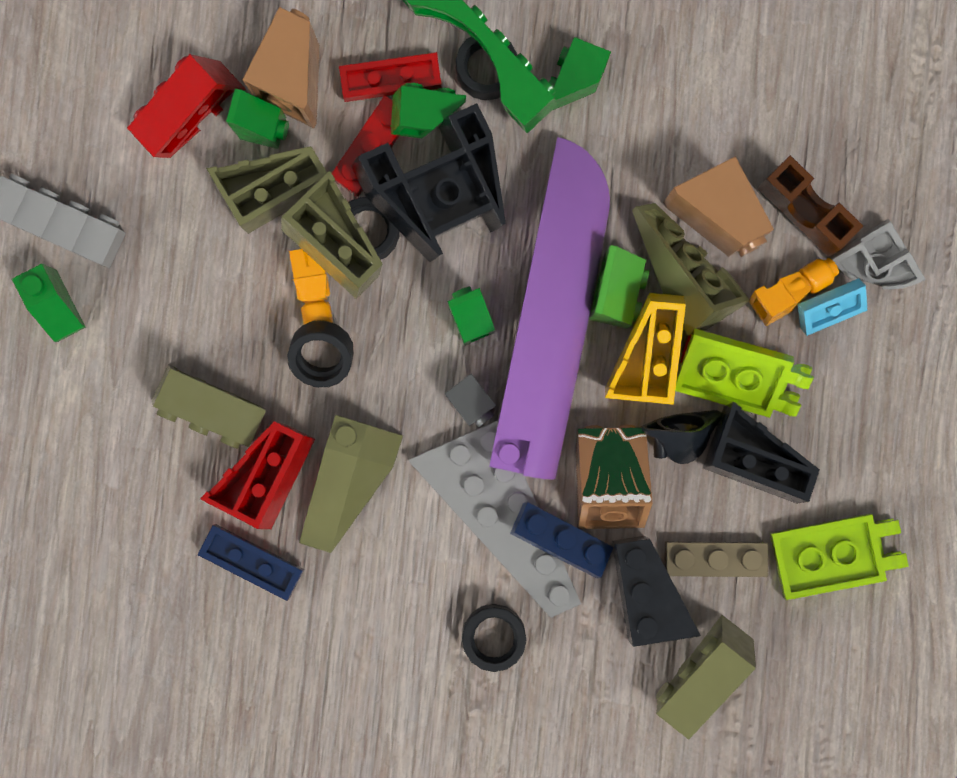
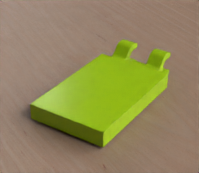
M694 328L677 374L675 391L723 405H728L734 401L742 408L741 410L769 418L773 410L796 417L801 407V404L798 403L800 394L785 391L787 384H793L802 389H809L814 376L810 375L812 372L811 366L806 364L793 365L794 357L791 355Z
M864 514L770 533L783 598L791 600L887 581L885 571L909 567L906 553L896 551L884 554L880 538L900 534L899 520L890 518L874 523L873 514Z

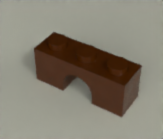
M790 155L757 189L829 257L840 251L860 231L863 225L840 202L832 205L821 199L811 186V182L815 178Z

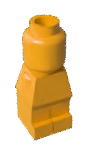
M302 249L289 251L297 299L305 304L301 307L303 325L312 321H328L333 323L331 305L325 301L330 295L327 272Z
M830 258L825 260L816 259L800 268L798 272L780 278L777 284L766 289L763 285L753 292L749 303L764 325L768 326L783 316L790 314L805 299L808 293L816 294L833 284L834 277L839 275L838 267Z

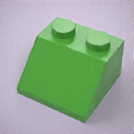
M609 246L602 259L589 320L626 329L632 325V321L636 322L642 308V303L637 302L639 290H645L649 277V270L644 269L645 259L617 246Z

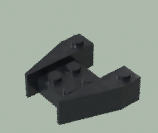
M477 103L449 115L439 126L441 134L451 152L404 174L389 143H386L357 156L351 165L365 196L429 262L443 254L436 237L481 216L490 233L506 224L493 136Z

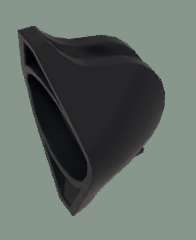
M718 410L666 416L641 426L642 432L652 436L654 439L655 458L662 459L667 457L675 463L688 464L699 458L704 452L711 433L721 421L723 413Z

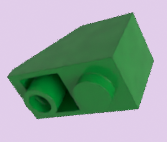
M576 37L573 38L570 48L563 47L557 65L562 67L558 78L551 76L549 81L556 91L553 95L556 107L553 110L596 92L611 51Z
M418 83L401 85L393 94L391 134L423 139L466 102V95L455 94V90L449 88H439L436 91L428 90Z
M469 286L452 293L453 299L447 302L464 345L495 333V327L480 288L472 291Z

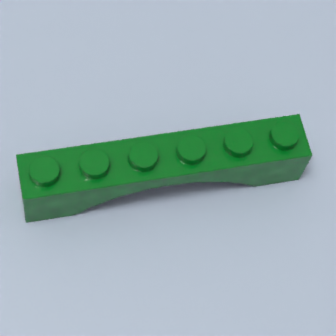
M402 0L416 16L431 17L448 22L465 31L481 45L491 58L497 71L501 103L504 110L526 133H529L556 107L555 97L553 96L556 91L544 77L538 80L530 72L533 67L521 53L515 56L509 50L510 42L498 29L494 32L491 31L485 24L488 19L476 5L470 8L463 0Z

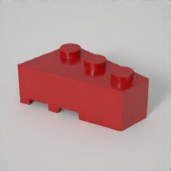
M189 54L177 62L175 72L170 78L156 87L154 96L148 104L140 107L135 112L134 120L127 129L153 157L171 158L201 131L197 125L211 112L215 116L223 111L220 104L235 89L245 91L246 88L221 61Z
M274 421L245 451L246 454L232 468H229L222 475L223 478L210 491H206L200 499L256 529H272L311 450L315 438L286 424Z

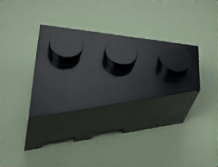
M734 401L724 406L722 410L723 416L716 427L703 469L796 504L809 502L820 469L786 442L783 443L767 430V427L752 419Z
M639 536L612 541L627 639L630 644L636 647L701 636L650 538Z

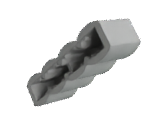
M10 174L8 179L0 176V220L110 269L126 234L118 228L120 222L103 214H100L99 219L88 215L89 208L72 200L69 205L58 202L60 195L43 187H40L38 192L29 189L30 182L14 174Z

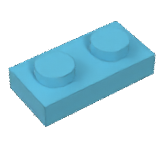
M858 278L799 303L798 312L801 330L808 336L867 311L866 285Z

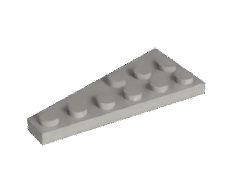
M499 420L409 459L408 461L550 618L581 604L562 560L510 534L522 504L529 502L536 507L538 505L523 474L489 467Z

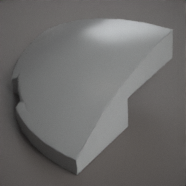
M889 219L855 239L831 258L837 267L850 279L856 280L859 278L864 284L865 282L879 284L882 289L905 288L926 280Z

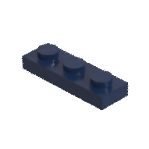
M529 502L522 504L510 532L511 535L594 578L602 577L613 550V546Z
M217 524L212 525L197 554L286 601L290 599L305 570Z

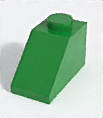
M234 90L226 122L240 140L278 149L280 141L286 139L289 129V121L286 120L282 109L245 91Z
M40 264L12 278L26 309L54 342L57 343L86 328L56 269Z

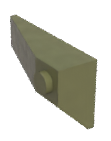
M656 203L636 206L632 210L663 294L684 296L686 307L683 330L688 336L693 334L694 328L703 331L709 329L750 301L731 274L723 267L718 271L704 258L708 253L701 246L696 248L694 245L689 244L683 238L685 235L684 230Z
M335 415L299 543L332 553L367 502H369L375 491L393 469L403 435Z

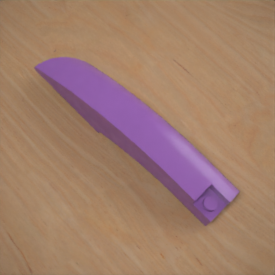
M559 137L556 140L489 467L521 473L523 476L550 480L556 479L610 209L608 184L598 163L582 147Z

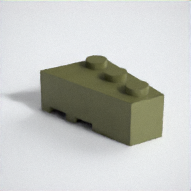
M312 146L269 155L270 157L253 161H238V164L206 168L239 226L248 234L287 212L327 173Z
M329 170L281 217V230L357 299L379 277L383 264L362 226H359L351 212L348 201L342 196L335 183V178Z
M168 364L152 398L153 407L158 408L156 414L173 422H176L177 417L190 422L188 428L206 436L209 431L222 436L220 441L233 448L239 449L241 444L250 447L266 410L253 402L206 383V381L181 372L177 370L178 368Z
M721 615L691 656L681 665L671 682H666L656 695L658 700L656 714L689 740L756 669L754 639L725 616Z

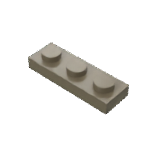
M665 541V568L669 576L768 577V543Z

